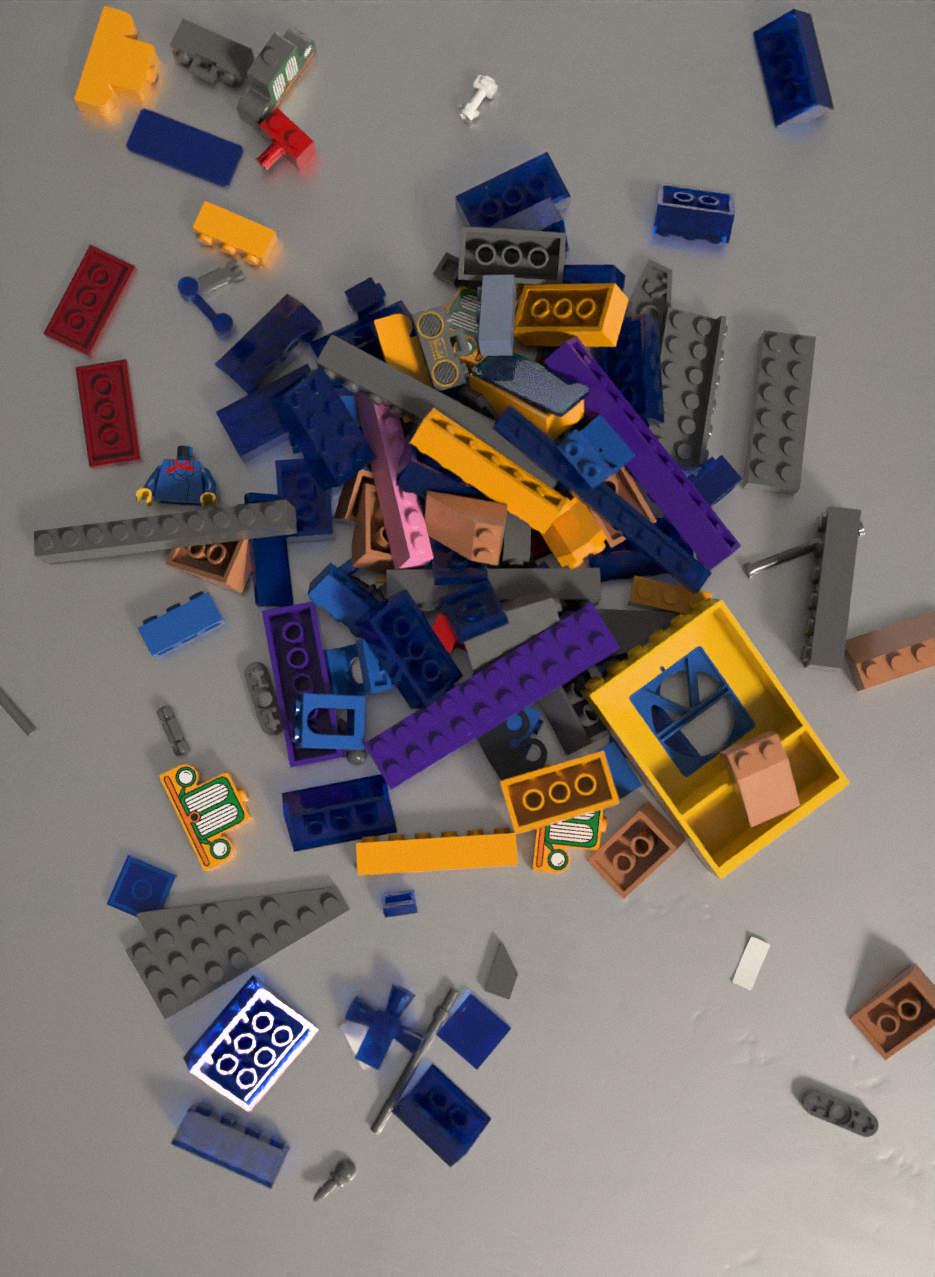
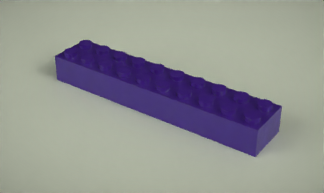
M591 602L364 743V746L391 790L397 789L621 650V647Z

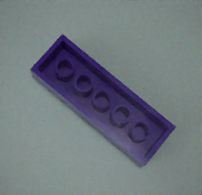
M306 602L262 611L290 767L298 768L344 759V749L295 748V742H292L291 739L292 728L296 722V715L292 713V704L294 699H296V695L303 693L332 695L317 605L313 602ZM315 708L310 711L307 716V726L310 731L319 735H341L336 709Z

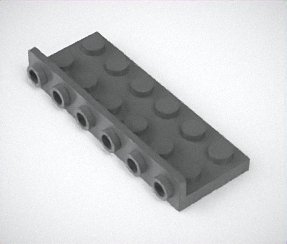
M667 307L664 310L646 425L680 468L695 471L706 464L709 456V451L706 448L713 430L710 422L711 416L716 409L714 396L715 390L720 383L718 370L724 357L722 343L726 338L728 326L725 325V316L714 319Z

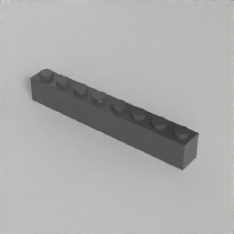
M600 568L387 570L386 608H392L393 611H407L408 607H419L421 611L435 610V607H446V610L449 611L461 610L462 607H472L473 610H479L550 588L553 597L558 595L562 609H567L568 606H578L581 609L591 602L594 605H598L601 600Z

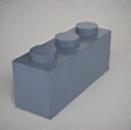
M483 275L482 286H478L477 289L478 302H481V307L476 308V323L480 324L479 329L474 331L475 345H479L481 356L513 355L516 307L514 275Z

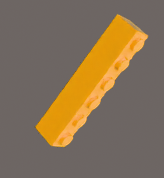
M435 408L425 417L410 441L420 452L435 459L442 467L454 472L464 482L473 485L483 492L489 499L508 505V512L518 516L527 522L531 528L543 534L546 533L568 500Z
M510 828L494 829V834L485 835L482 829L467 830L468 836H457V831L441 832V837L431 838L430 833L415 834V839L404 840V835H388V841H378V836L362 837V842L356 843L358 875L518 865L516 834L510 833Z

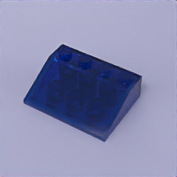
M252 975L184 1055L183 1059L189 1072L247 1112H250L319 1029L276 991Z

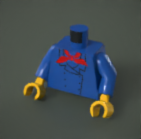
M178 446L177 459H164L162 465L157 466L143 488L137 490L136 503L139 504L140 500L146 499L147 506L150 507L152 505V497L154 496V500L158 504L196 506L206 510L207 504L211 503L214 508H218L216 500L217 483L210 470L205 468L200 461H192V447Z

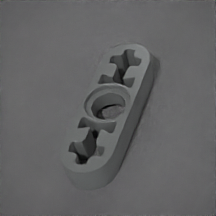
M253 662L246 667L244 673L261 729L270 736H276L283 732L276 691L268 668L260 662ZM257 667L258 670L264 671V674L260 676L262 684L268 682L269 687H260L254 691L253 687L259 685L255 678L250 677V674L254 673L253 668ZM266 691L272 695V702L270 705L263 707L258 703V696ZM276 707L277 711L271 713L275 720L280 721V724L276 725L277 730L273 731L272 728L266 727L270 720L268 714L262 716L261 711H269Z
M815 1089L808 1090L802 1096V1106L812 1116L863 1137L873 1136L878 1130L877 1118L867 1110ZM818 1096V1100L828 1106L827 1110L825 1111L818 1106H815L812 1110V1106L808 1103L809 1099H815ZM837 1106H844L847 1110L846 1117L841 1121L835 1120L833 1117V1110ZM854 1110L857 1111L854 1114L856 1118L865 1120L868 1117V1121L871 1123L870 1128L865 1127L862 1130L860 1124L852 1121Z

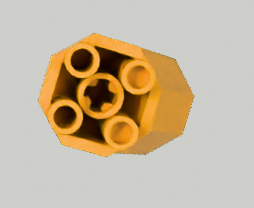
M572 485L568 487L570 490L568 493H565L563 489L557 491V493L568 500L546 533H541L562 567L568 566L569 569L579 566L583 562V558L590 553L594 555L602 551L606 547L604 540L607 538Z

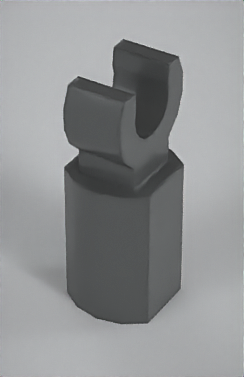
M236 259L228 261L223 269L218 268L197 278L205 295L227 285L230 280L239 281L244 277L243 271L238 273L231 272L232 268L239 265Z

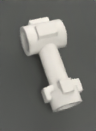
M480 74L473 85V88L477 91L468 104L462 102L458 114L467 122L477 118L479 111L476 109L485 96L491 99L498 88L495 80L487 75L484 77Z

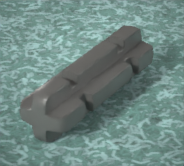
M167 705L159 708L157 714L160 721L163 720L164 722L162 726L169 742H173L174 746H172L174 754L180 756L187 753L190 748L187 741L182 739L184 734L177 718H173L175 714L172 707Z

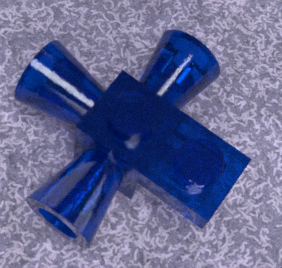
M392 983L386 1008H378L377 1011L360 997L356 996L346 1013L345 1020L369 1027L355 1059L376 1070H380L391 1046L396 1042L401 1044L415 1057L418 1056L429 1032L404 1026L407 1019L401 1016L416 997V994Z

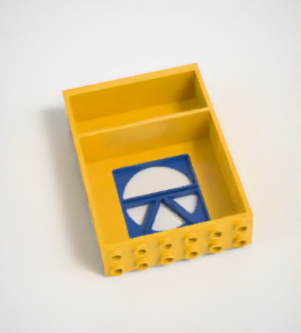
M704 597L691 606L693 610L688 614L684 615V613H681L670 621L672 625L664 631L659 629L650 635V641L643 647L639 644L628 651L629 657L621 663L617 660L606 668V674L600 678L595 676L584 684L586 688L581 693L706 869L719 879H722L850 783L722 599L708 598L706 600ZM679 671H686L690 709L656 694L658 686L668 676ZM699 671L712 676L721 684L718 689L701 701L699 699L697 677ZM726 695H729L733 705L734 722L728 739L718 750L708 755L693 757L680 754L664 743L674 733ZM656 705L680 717L657 732L652 720L651 707ZM771 731L778 734L788 758L800 806L750 827L719 752L764 732Z

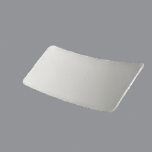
M755 937L750 938L732 982L747 990H752L761 965L770 948L769 943Z
M358 1016L340 1025L362 1070H366L381 1061L367 1030Z

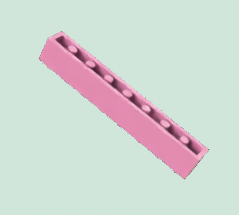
M357 391V393H354L395 570H421L433 559V553L400 417L389 411L390 407L383 403L376 405L366 399V394Z

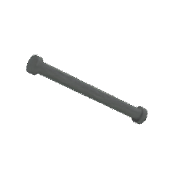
M861 521L859 525L858 536L865 534V529ZM821 537L752 564L749 562L745 563L743 566L748 578L754 577L755 573L814 551L815 544Z

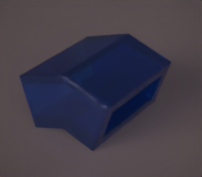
M415 890L381 895L385 918L418 913ZM412 900L411 902H404V903H397V904L387 905L388 903H395V902H402V901Z

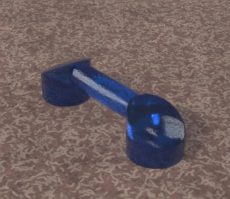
M190 276L181 278L178 282V291L181 298L187 302H193L212 322L215 334L220 336L229 334L233 329L231 316L226 313L217 314L199 295V285L195 278Z

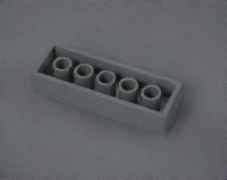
M764 330L759 338L743 489L794 495L800 489L815 336Z
M829 506L825 513H821V517L819 516L817 532H821V539H818L814 549V558H818V565H815V568L812 569L811 584H815V590L809 595L808 609L812 610L811 618L809 617V620H806L805 635L809 636L808 644L803 646L802 661L806 662L805 668L836 672L843 669L861 510Z

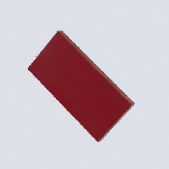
M90 244L43 334L91 358L137 270L136 266Z
M124 359L75 367L89 467L93 469L142 461L128 361Z

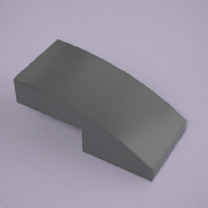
M447 252L433 272L434 276L456 290L464 286L477 291L478 286H482V281L458 279L459 258Z

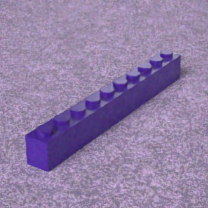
M577 336L562 344L544 361L552 375L583 392L584 416L593 421L597 416L601 415L632 450L635 456L625 464L629 468L631 476L647 491L648 498L662 510L666 521L673 524L680 533L681 540L691 547L701 565L710 571L741 546Z

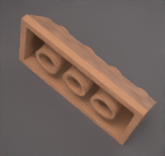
M935 610L846 640L844 654L858 691L935 665Z

